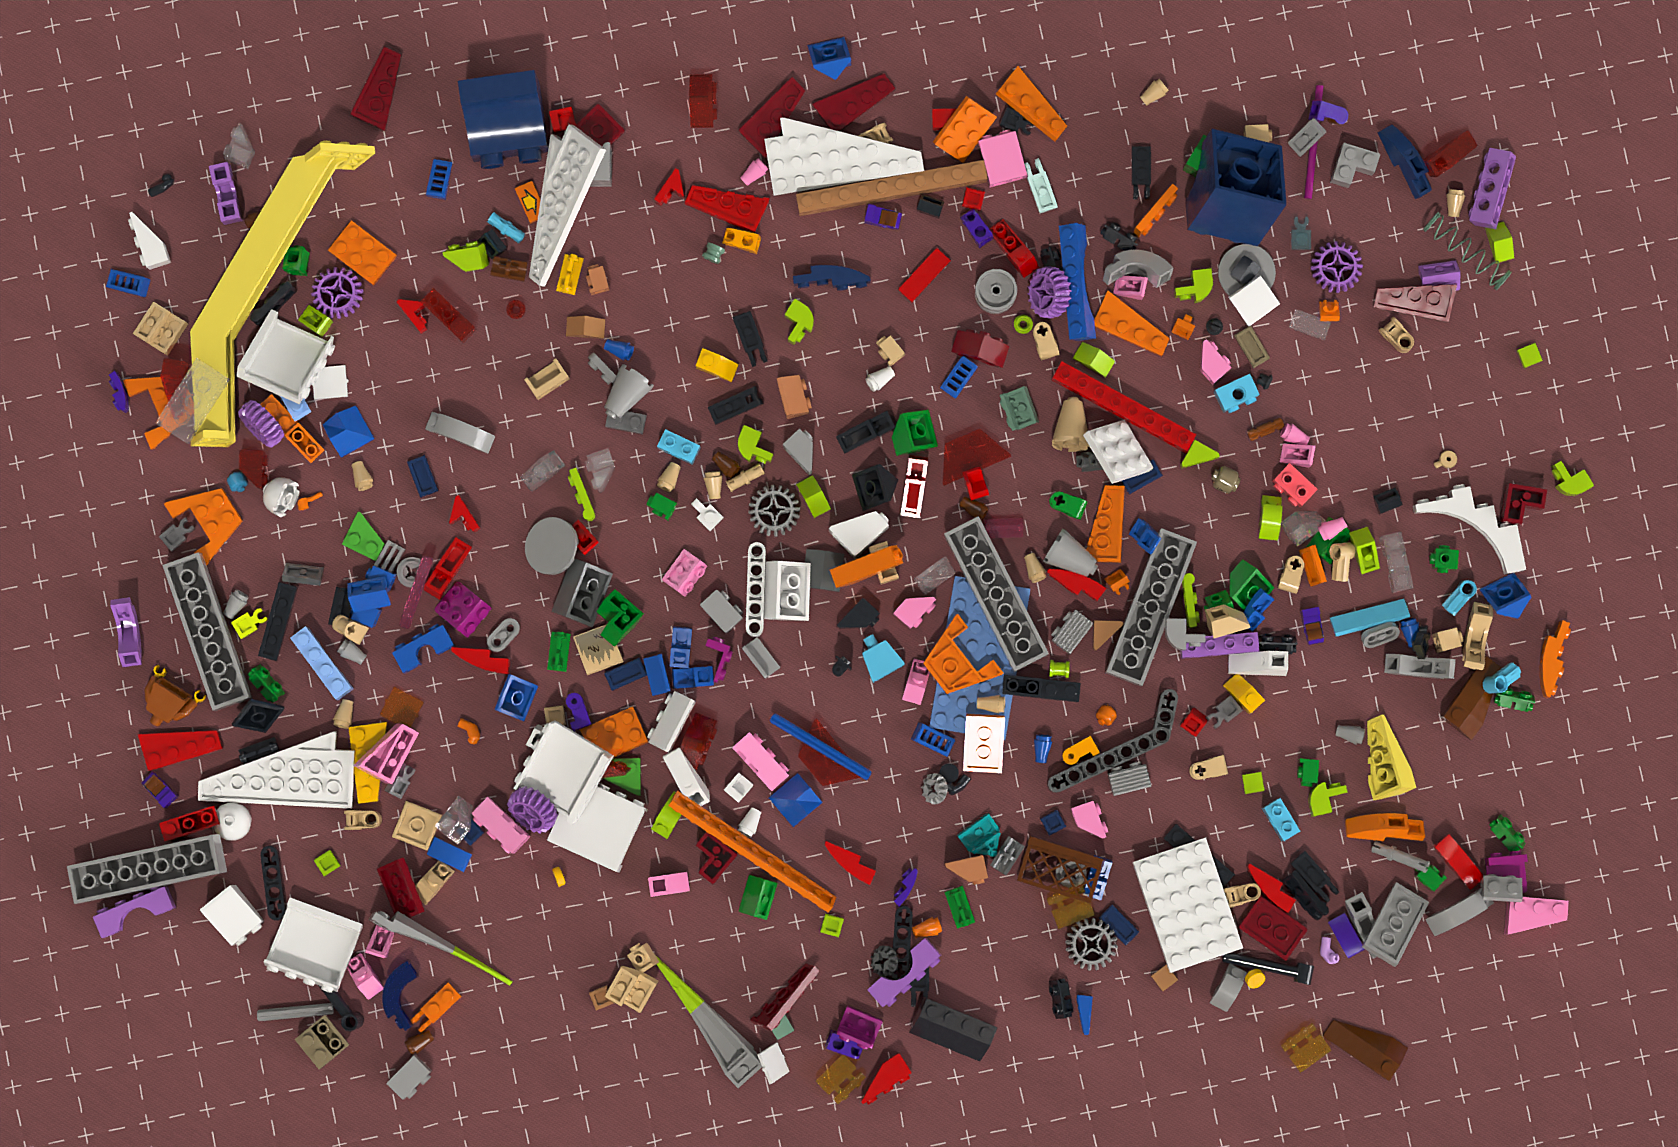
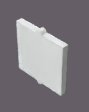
M345 365L324 367L323 370L318 371L317 374L319 376L314 385L311 384L315 400L348 397L347 383L349 380L346 377Z
M778 1043L772 1044L757 1054L769 1084L774 1083L790 1072Z

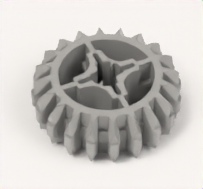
M771 485L772 491H768V488L765 486L764 494L758 490L757 493L760 497H752L756 504L749 503V506L754 508V510H749L748 513L751 515L755 514L754 517L750 518V521L754 522L757 520L754 527L758 528L761 525L760 533L767 529V536H770L771 531H774V536L777 537V531L781 530L782 535H785L784 528L791 531L792 529L789 524L791 523L794 526L797 524L792 519H799L800 517L798 514H794V512L800 511V507H794L799 501L791 500L795 496L794 493L787 496L788 488L783 493L781 492V485H779L778 491H775L774 485ZM771 496L770 505L759 509L760 503L765 498ZM776 496L784 498L790 507L778 505ZM773 501H775L776 508L780 509V512H777L776 520H774L772 512H769V509H772ZM790 513L787 521L778 526L779 516ZM759 515L770 516L772 518V526L765 524Z
M1092 918L1091 924H1089L1088 919H1084V926L1078 921L1079 929H1076L1074 926L1071 927L1075 932L1074 935L1067 933V936L1072 937V940L1065 941L1066 944H1071V947L1066 948V951L1073 952L1068 957L1070 959L1076 957L1073 962L1075 965L1081 961V969L1084 968L1085 964H1088L1087 970L1089 971L1092 965H1094L1095 970H1099L1098 963H1101L1102 967H1106L1104 960L1106 959L1108 962H1111V958L1108 957L1109 954L1112 956L1116 955L1115 952L1111 951V948H1118L1117 945H1112V941H1116L1117 937H1110V935L1114 934V930L1107 932L1106 930L1109 928V925L1106 924L1104 927H1101L1103 924L1102 920L1098 922V925H1095V918ZM1088 928L1100 930L1093 937H1087L1082 933L1083 930ZM1103 935H1105L1107 940L1105 952L1099 947V941ZM1077 937L1084 942V948L1079 954L1076 950ZM1084 937L1090 941L1095 940L1096 948L1099 951L1093 948L1087 949L1088 944H1086L1087 941ZM1092 951L1101 956L1099 959L1092 961L1083 959Z

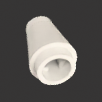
M888 366L869 374L865 380L873 392L879 391L895 376V373Z
M751 808L738 825V831L751 838L756 833L761 812Z

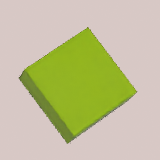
M1536 343L1517 350L1524 368L1543 361Z
M1261 772L1242 775L1245 794L1264 791Z
M331 850L314 860L323 876L328 875L341 866Z
M825 914L820 932L839 937L844 919Z

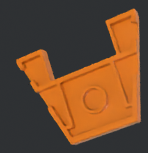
M183 375L123 380L129 397L149 390L162 426L144 433L151 450L155 449L159 443L168 438L172 432L195 415L194 400Z
M222 488L164 503L172 518H176L191 509L210 540L209 543L194 552L202 553L206 566L225 541L230 538L243 522Z
M958 614L955 615L923 663L946 694L1003 674V671L994 660L990 661L979 671H976L958 648L953 639L968 628Z

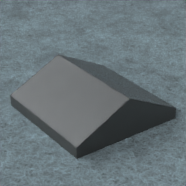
M806 549L805 563H811L810 588L840 592V587L836 588L830 569L843 565L844 554Z

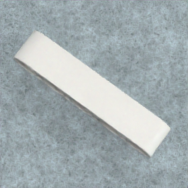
M759 542L752 543L748 549L746 631L752 637L760 636L764 628L766 550L764 545ZM756 546L761 547L763 550L762 554L757 557L752 555V549ZM757 565L762 568L760 575L755 576L751 573L753 566ZM759 585L761 587L760 594L753 595L750 591L751 587ZM751 605H760V612L752 614L750 612ZM752 623H758L760 630L757 633H752L749 630V626Z

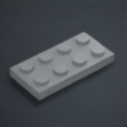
M1396 882L1387 896L1362 948L1396 967L1429 902Z

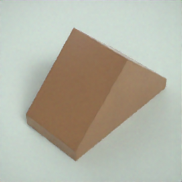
M589 316L567 317L566 337L604 339L605 319Z
M1094 620L1092 649L1096 651L1124 623L1122 621Z

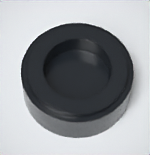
M945 764L941 767L939 774L948 783L954 782L958 778L959 771L955 765Z

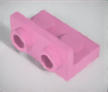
M683 549L662 578V581L686 597L693 590L697 580L705 573L707 565Z

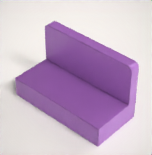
M1456 260L1418 266L1422 285L1457 284L1456 290H1460V270Z

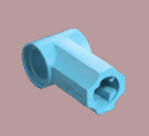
M1469 580L1461 581L1442 604L1444 609L1455 616L1464 604L1475 595L1477 591L1475 583ZM1466 583L1472 588L1469 594H1464L1462 591V587Z
M1514 663L1507 664L1493 676H1488L1484 679L1483 689L1487 693L1505 692L1510 684L1521 677L1520 668Z

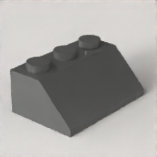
M575 559L567 569L551 612L593 627L598 615L596 611L603 602L613 573Z

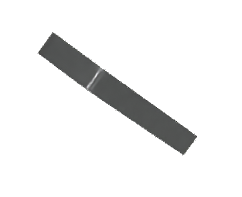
M1167 689L1160 694L1153 730L1050 777L1047 781L1048 789L1054 793L1061 792L1168 742L1178 702L1177 693L1172 689ZM1168 693H1171V697L1174 698L1168 705V707H1172V710L1161 708L1162 705L1166 706L1167 700L1164 699V696L1168 695ZM1162 712H1167L1170 715L1168 722L1160 720ZM1162 730L1165 732L1166 738L1164 741L1157 740V731ZM1141 738L1148 741L1146 749H1141L1138 745ZM1124 746L1131 749L1129 757H1124L1121 754V749ZM1107 754L1111 755L1114 759L1111 765H1106L1103 761L1104 756ZM1090 762L1096 765V771L1092 774L1086 770V765ZM1072 770L1079 774V778L1075 782L1071 781L1068 777L1069 772ZM1064 774L1065 780L1069 785L1065 786L1064 782L1059 785L1058 790L1056 787L1052 788L1053 779H1056V781L1062 780L1063 777L1061 775Z

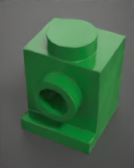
M295 245L294 248L289 247L284 257L282 269L289 275L307 276L310 253L303 246Z
M656 493L655 496H650L646 505L653 509L651 511L653 514L659 517L665 515V520L669 522L677 503Z
M1298 759L1301 767L1298 766L1297 778H1300L1301 786L1312 787L1313 783H1318L1319 760Z
M1432 864L1429 868L1426 867L1428 869L1426 873L1415 869L1417 873L1414 876L1431 892H1434L1447 878L1445 875L1439 876L1440 871Z

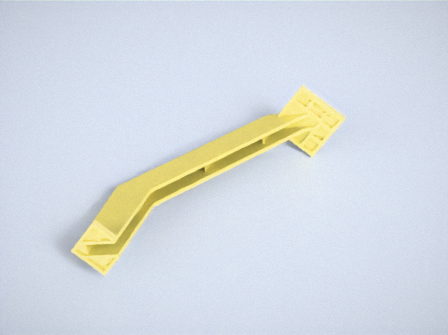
M326 140L321 141L305 155L293 157L190 331L196 433L190 439L191 446L229 447L236 442L234 340L335 169L355 170L375 154V146H368L366 143L350 145L349 142L334 144Z

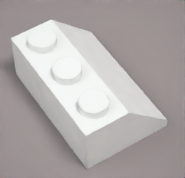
M766 562L764 619L809 621L811 563Z
M676 691L673 694L669 693L665 704H667L665 711L661 710L657 716L656 721L659 722L656 728L652 727L647 736L650 739L648 743L670 753L696 702Z

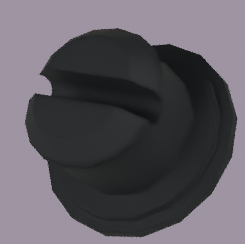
M1213 318L1207 322L1206 329L1209 334L1218 335L1223 330V324L1219 319Z
M1260 374L1257 384L1264 386L1263 390L1268 389L1273 379L1272 375Z

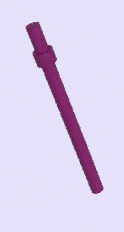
M1316 85L1315 100L1313 101H1322L1324 86ZM1318 141L1309 149L1304 199H1312Z

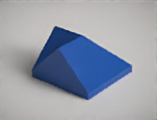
M845 37L807 45L814 69L835 80L845 67L851 66V57Z
M357 406L336 413L322 424L341 458L375 439Z
M1515 573L1480 589V592L1497 614L1517 619L1531 599V594Z
M798 773L769 797L771 802L793 827L823 803Z

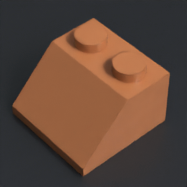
M799 375L777 378L786 418L791 419L809 414L808 409L812 407L809 397L805 398L804 390H807L805 380H800Z
M983 855L944 863L945 868L967 882H972L973 885L985 883L984 879L988 878Z

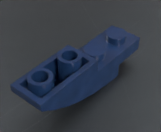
M1389 125L1377 132L1393 166L1399 165L1414 198H1420L1432 191L1425 176V173L1429 172V170L1407 137L1394 125Z
M834 265L811 266V274L793 276L794 286H798L799 289L808 288L809 284L817 283V286L828 285V282L832 281V287L837 288V291L847 290L848 286L855 285L856 288H864L871 282L870 277L862 272Z

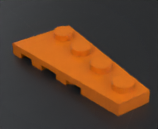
M1105 485L1086 549L1097 562L1121 563L1125 486Z

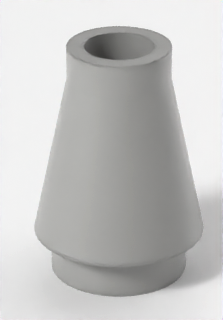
M237 589L231 592L223 614L233 619L248 603L249 597Z
M345 639L337 650L341 657L360 665L367 656L351 640Z
M1338 725L1336 736L1355 745L1357 743L1362 744L1365 729H1362L1361 726Z

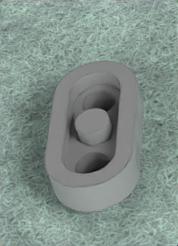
M594 352L589 355L588 359L590 361L588 364L595 371L597 369L603 374L601 378L608 385L610 383L614 384L616 375Z
M512 618L505 619L488 637V647L494 652L503 651L518 635L520 631L519 623ZM508 625L514 626L512 632L507 631ZM496 639L501 640V644L499 646L494 645V641Z
M1386 622L1364 631L1361 635V640L1365 647L1374 648L1395 640L1399 636L1400 630L1396 623Z

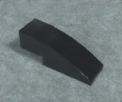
M887 410L836 436L845 454L895 430L897 421L892 411Z

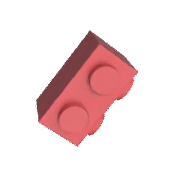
M1290 463L1272 481L1275 484L1273 487L1281 494L1284 492L1289 497L1287 500L1295 507L1297 505L1299 507L1303 506L1318 490Z

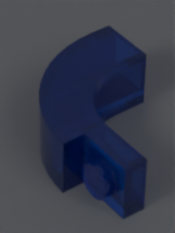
M409 960L398 966L389 975L382 994L383 1008L387 1018L389 1019L395 1015L397 1026L405 1031L413 1027V1024L401 1006V993L407 984L419 977Z

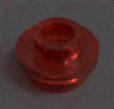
M513 300L508 303L506 311L510 318L520 319L524 316L526 308L521 301ZM519 307L520 311L518 313H514L513 308Z

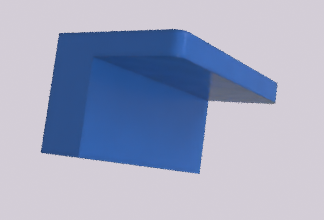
M385 576L347 583L348 599L353 612L391 605Z
M662 654L644 658L652 696L671 692Z

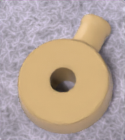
M1444 451L1441 453L1439 461L1434 463L1436 469L1440 466L1452 468L1457 463V456L1453 451Z

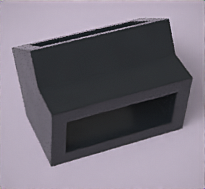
M922 194L917 211L939 219L944 201Z
M493 229L484 233L477 240L479 243L485 244L486 253L491 259L498 257L507 250Z
M1244 255L1230 275L1244 286L1255 277L1261 267Z
M1396 488L1373 496L1379 515L1403 505Z

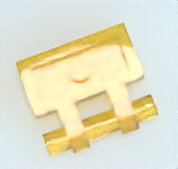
M1084 886L1077 889L1079 894L1085 892ZM1054 893L1053 896L1047 898L1049 906L1055 903L1058 905L1057 909L1052 910L1058 929L1094 916L1095 913L1091 904L1074 899L1075 902L1064 905L1063 900L1070 897Z
M1312 1023L1307 1027H1302L1299 1033L1292 1038L1290 1036L1281 1045L1285 1052L1290 1048L1293 1049L1294 1053L1289 1058L1300 1073L1331 1051V1048L1320 1034L1315 1038L1312 1037L1311 1033L1316 1030ZM1306 1038L1308 1043L1299 1048L1297 1043Z
M842 1054L816 1082L828 1095L835 1090L838 1095L833 1100L839 1104L843 1099L846 1100L856 1087L859 1088L862 1085L861 1082L866 1077L861 1072L856 1077L853 1076L852 1072L857 1067ZM848 1078L851 1082L842 1089L839 1085Z

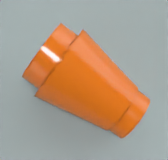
M931 917L912 927L915 938L936 936L942 932L937 917Z

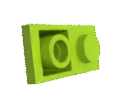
M477 241L468 242L466 246L461 247L459 244H453L448 246L449 249L443 252L445 258L465 272L484 269L489 265L485 244H477Z

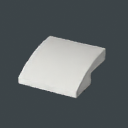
M1260 275L1228 297L1248 326H1251L1280 305Z

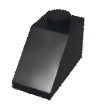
M862 598L837 624V627L839 629L867 628L869 625L873 627L880 620L878 618L880 613Z

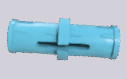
M495 212L492 213L487 223L500 230L501 234H506L517 243H520L525 237L526 233L512 225V222L506 221Z

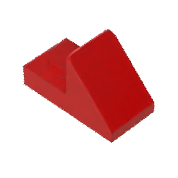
M675 168L654 198L655 203L660 206L663 203L667 204L672 197V191L685 199L680 173L677 168Z
M402 299L396 301L421 334L427 330L425 327L427 322L421 314L418 316L416 314L424 309L427 303Z
M458 495L454 500L449 524L452 525L464 517L465 520L462 522L468 531L471 529L475 533L481 528Z
M577 520L572 525L578 536L579 544L577 547L586 555L599 542Z

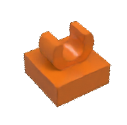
M1327 300L1319 302L1320 321H1339L1340 312L1337 300H1334V302H1327Z
M1186 314L1183 320L1178 318L1171 332L1189 340L1195 328V325L1191 324L1193 317Z
M1121 569L1104 579L1112 591H1115L1118 595L1121 594L1119 588L1122 586L1127 590L1129 589L1127 583L1130 581Z

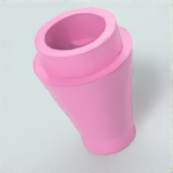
M757 158L751 162L740 178L748 186L765 175L768 167Z
M1286 423L1280 433V437L1284 441L1299 445H1307L1310 439L1309 436L1292 423Z
M1343 517L1321 523V526L1317 528L1325 541L1327 539L1331 540L1348 526Z

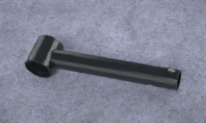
M1233 952L1224 954L1222 962L1294 977V982L1311 985L1314 966L1297 962V966Z
M322 990L341 1015L343 1029L353 1031L362 1027L364 1018L361 1013L352 1012L338 992L332 991V993ZM350 1017L355 1019V1026L350 1024Z

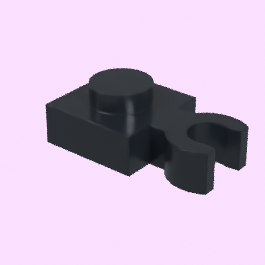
M1009 107L1005 108L999 122V126L1012 132H1017L1020 129L1021 133L1026 136L1031 134L1030 131L1026 130V125L1031 127L1034 125L1028 120L1023 121V116Z
M1420 625L1419 632H1417L1416 638L1412 642V649L1416 652L1418 659H1425L1427 655L1428 640L1431 637V633L1428 632V625Z

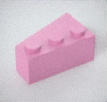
M395 724L353 766L386 784H392L419 733L404 724Z
M749 732L733 749L767 787L773 791L789 776L787 774L789 769L782 762L778 764L773 759L776 755L769 748L765 750L762 747L761 743L763 741L756 733L752 736Z
M487 797L471 813L474 816L473 820L480 827L484 825L488 829L486 833L494 840L497 838L502 843L500 846L507 853H516L531 837L490 797Z
M1523 897L1522 902L1506 901L1504 934L1508 935L1566 921L1569 901Z

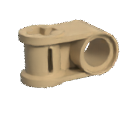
M886 123L879 124L858 135L888 144L893 141V138L889 136L885 128L887 126Z
M1392 317L1391 321L1384 328L1379 329V332L1398 352L1407 353L1413 347L1414 339L1395 317ZM1400 340H1408L1409 347H1402L1400 345Z
M1045 322L1036 324L1033 329V336L1041 361L1059 355L1050 326ZM1039 327L1047 330L1044 336L1037 333Z
M1292 556L1287 559L1279 580L1278 589L1297 594L1304 568V561L1301 557ZM1296 559L1297 564H1299V567L1293 570V566L1290 565V562H1294Z
M338 615L332 623L335 631L359 645L369 629L344 615Z
M1224 755L1192 764L1189 769L1190 776L1193 779L1200 780L1228 774ZM1197 766L1203 768L1201 776L1195 773V770L1198 769Z
M344 811V814H346L344 830L376 828L382 823V816L377 811ZM370 814L376 816V822L373 825L368 823V816Z
M1254 883L1223 889L1229 908L1257 900L1261 894L1259 886ZM1250 886H1254L1257 889V894L1254 897H1249L1246 894Z

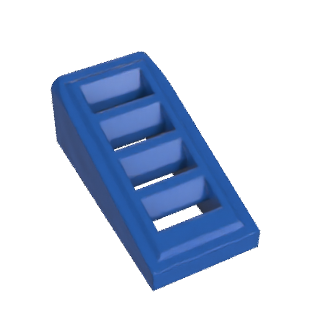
M433 159L426 191L427 197L446 200L452 162ZM437 165L445 166L447 170L436 169ZM435 173H441L446 175L445 177L435 176ZM434 180L444 181V184L434 183ZM433 187L442 188V192L432 189Z
M111 269L106 287L146 297L150 279ZM117 275H120L118 284L115 286ZM125 277H127V278H126V282H125V286H124V288H123L122 286H123L124 279H125ZM132 279H134L133 287H132V290H131L130 287H131Z
M962 356L940 389L956 399L978 366ZM962 363L966 365L968 368H970L971 371L968 372L967 370L962 368ZM957 370L965 374L966 378L964 379L962 376L957 374ZM954 376L955 378L960 380L962 384L959 385L958 383H956L954 380H952V377ZM950 383L958 388L957 391L948 387L947 384Z
M920 722L911 737V740L948 757L955 742V739ZM924 729H926V731H925V733H924L922 739L920 740V737H921V735H922ZM932 732L933 735L929 743H926L930 733ZM937 736H940L936 747L933 746L937 739ZM944 739H946L947 742L944 746V749L941 750L940 748L943 744Z
M1076 994L1082 1032L1084 1035H1088L1090 1032L1093 997Z

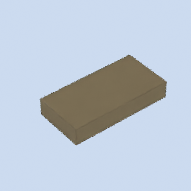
M1251 326L1234 335L1252 368L1270 359Z

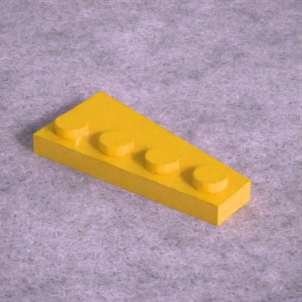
M387 722L349 727L351 750H355V763L386 734ZM354 766L358 804L378 801L381 781Z

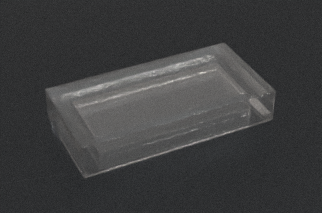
M1295 309L1288 328L1325 340L1331 322L1320 321L1319 317Z

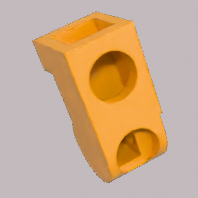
M726 228L722 243L757 254L761 237L759 234Z
M1091 736L1066 749L1062 754V758L1066 764L1073 765L1078 762L1080 757L1089 752L1092 756L1100 752Z

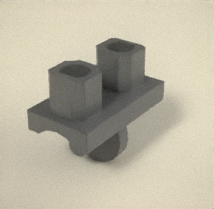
M1093 452L1081 453V456L1076 457V465L1082 469V472L1103 470Z
M1008 836L990 866L1007 875L1025 846Z

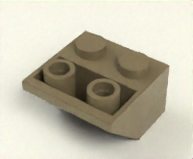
M326 1015L295 1039L318 1069H322L349 1046V1043Z

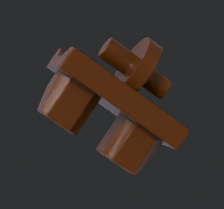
M494 257L490 276L525 282L528 262Z

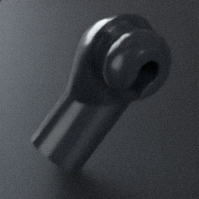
M171 174L163 175L162 183L148 189L151 197L164 193L174 184Z
M963 774L955 785L952 782H948V794L955 795L963 791L971 778Z

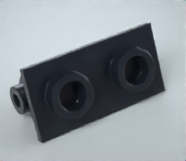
M1108 221L1105 224L1106 228H1103L1100 233L1103 236L1102 238L1112 244L1119 239L1120 242L1117 247L1124 251L1135 250L1134 244L1137 246L1140 242L1136 234L1122 230V227L1113 221Z
M1049 246L1047 249L1041 250L1040 257L1044 268L1051 266L1063 271L1060 261L1062 259L1061 253L1056 247Z
M336 587L329 625H332L333 620L338 615H344L348 618L350 616L351 605L348 599L347 588Z
M1269 633L1262 636L1258 635L1259 652L1275 651V647H1279L1278 651H1288L1290 655L1296 653L1297 639L1290 634H1283L1282 636H1274Z
M836 656L838 661L832 668L835 676H841L847 669L849 671L852 670L850 667L851 662L844 656L841 658Z
M275 737L238 751L240 753V761L246 764L280 750Z
M1065 978L1049 981V993L1052 996V1011L1055 1018L1064 1019L1072 1017L1073 1007L1071 999L1064 1000V996L1070 995L1068 982H1066Z

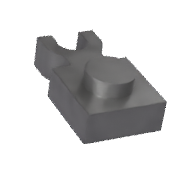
M186 517L180 521L178 527L173 524L159 536L172 552L187 540L184 536L186 533H191L195 530L194 526L185 529L184 524L189 521Z
M1229 696L1215 707L1218 711L1217 713H1212L1206 718L1207 720H1210L1212 717L1217 719V723L1213 725L1214 729L1221 725L1223 719L1229 722L1243 710L1233 697Z
M403 763L394 782L388 784L385 791L401 799L411 783L408 779L414 774L415 769Z

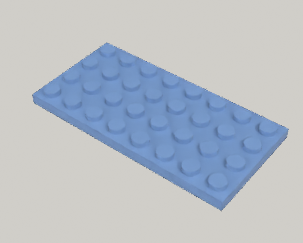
M955 576L946 629L955 615L958 614L968 628L953 639L955 644L976 671H979L990 661L994 660L1003 671V674L946 694L937 682L929 727L965 734L966 714L1005 716V740L1013 695L1002 694L1004 675L1016 676L1017 671H1012L966 578ZM1015 586L1027 610L1030 589ZM995 695L1005 697L1004 712L997 714L977 709L978 697Z

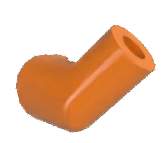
M461 718L457 727L467 731L470 744H477L478 740H480V732L477 725Z

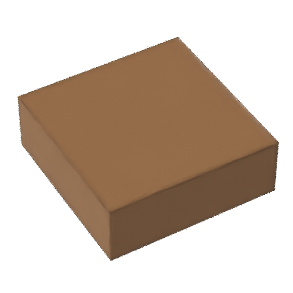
M1167 964L1151 975L1162 992L1178 981L1173 972L1169 973Z
M607 985L589 992L595 1010L614 1004L613 1001L605 997L609 990Z

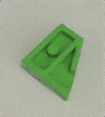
M358 512L342 545L376 561L385 543L377 535L363 514Z
M641 758L612 759L602 778L641 796Z

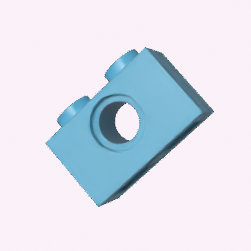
M1250 374L1214 391L1223 413L1226 411L1232 413L1240 409L1239 405L1243 403L1249 405L1257 401L1256 397L1260 395ZM1239 390L1242 393V399L1236 400L1232 395L1233 391Z
M666 429L657 445L658 449L693 465L701 448L700 445Z
M1281 798L1262 808L1281 841H1285L1300 832Z

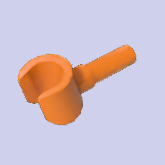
M319 492L311 497L299 499L297 503L298 509H309L308 502L322 497V493Z

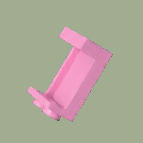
M1005 130L1000 132L998 136L986 135L978 141V146L985 163L989 187L1027 178L1016 131Z

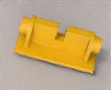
M565 254L556 291L575 295L584 258L577 257L574 254Z

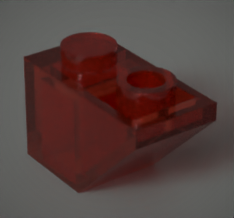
M239 450V470L258 489L263 490L268 483V475L265 474V466H268V455H265L263 450Z

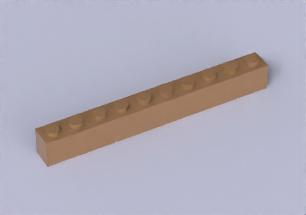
M984 160L799 193L796 194L799 216L987 183V173Z

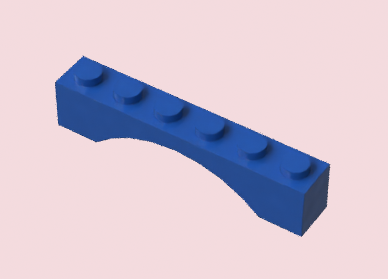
M1078 223L1059 226L1062 266L1064 275L1068 276L1067 282L1071 283L1069 286V290H1071L1069 296L1072 299L1068 300L1070 306L1066 307L1069 339L1075 341L1096 339L1095 322L1088 303L1084 278V258L1087 247L1086 227Z

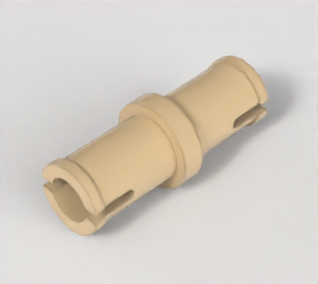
M760 463L745 472L742 470L741 474L726 481L730 491L733 492V490L745 484L749 485L750 481L764 475L765 472Z

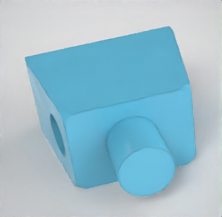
M873 634L863 639L868 650L863 652L862 655L873 683L905 665L886 640L878 643Z

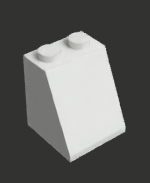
M874 511L832 525L829 528V532L856 559L889 528V520L882 512L878 514Z
M230 885L200 909L231 946L235 944L241 945L247 940L246 936L250 932L254 934L263 927L261 925L264 922L263 918L236 885Z

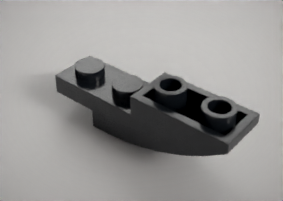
M1004 675L1002 694L1079 702L1081 683Z

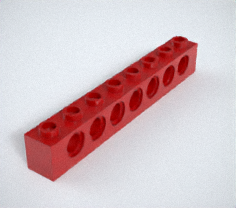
M1061 361L1051 380L1185 454L1197 435Z

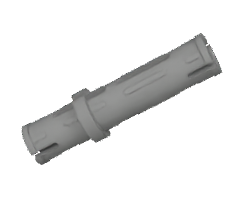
M1378 841L1374 842L1375 847H1372L1373 853L1387 857L1389 861L1395 860L1424 873L1427 872L1428 869L1426 867L1429 868L1430 861L1400 851L1395 846L1390 847Z

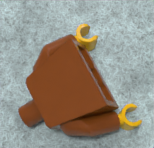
M159 665L154 667L155 675L151 676L144 689L145 701L147 703L146 710L153 714L150 722L155 726H160L162 721L169 723L172 720L178 721L187 717L198 706V702L201 703L206 699V695L203 699H197L196 696L201 691L198 690L195 692L194 699L192 700L190 694L163 678L167 673L165 668L162 673H157Z

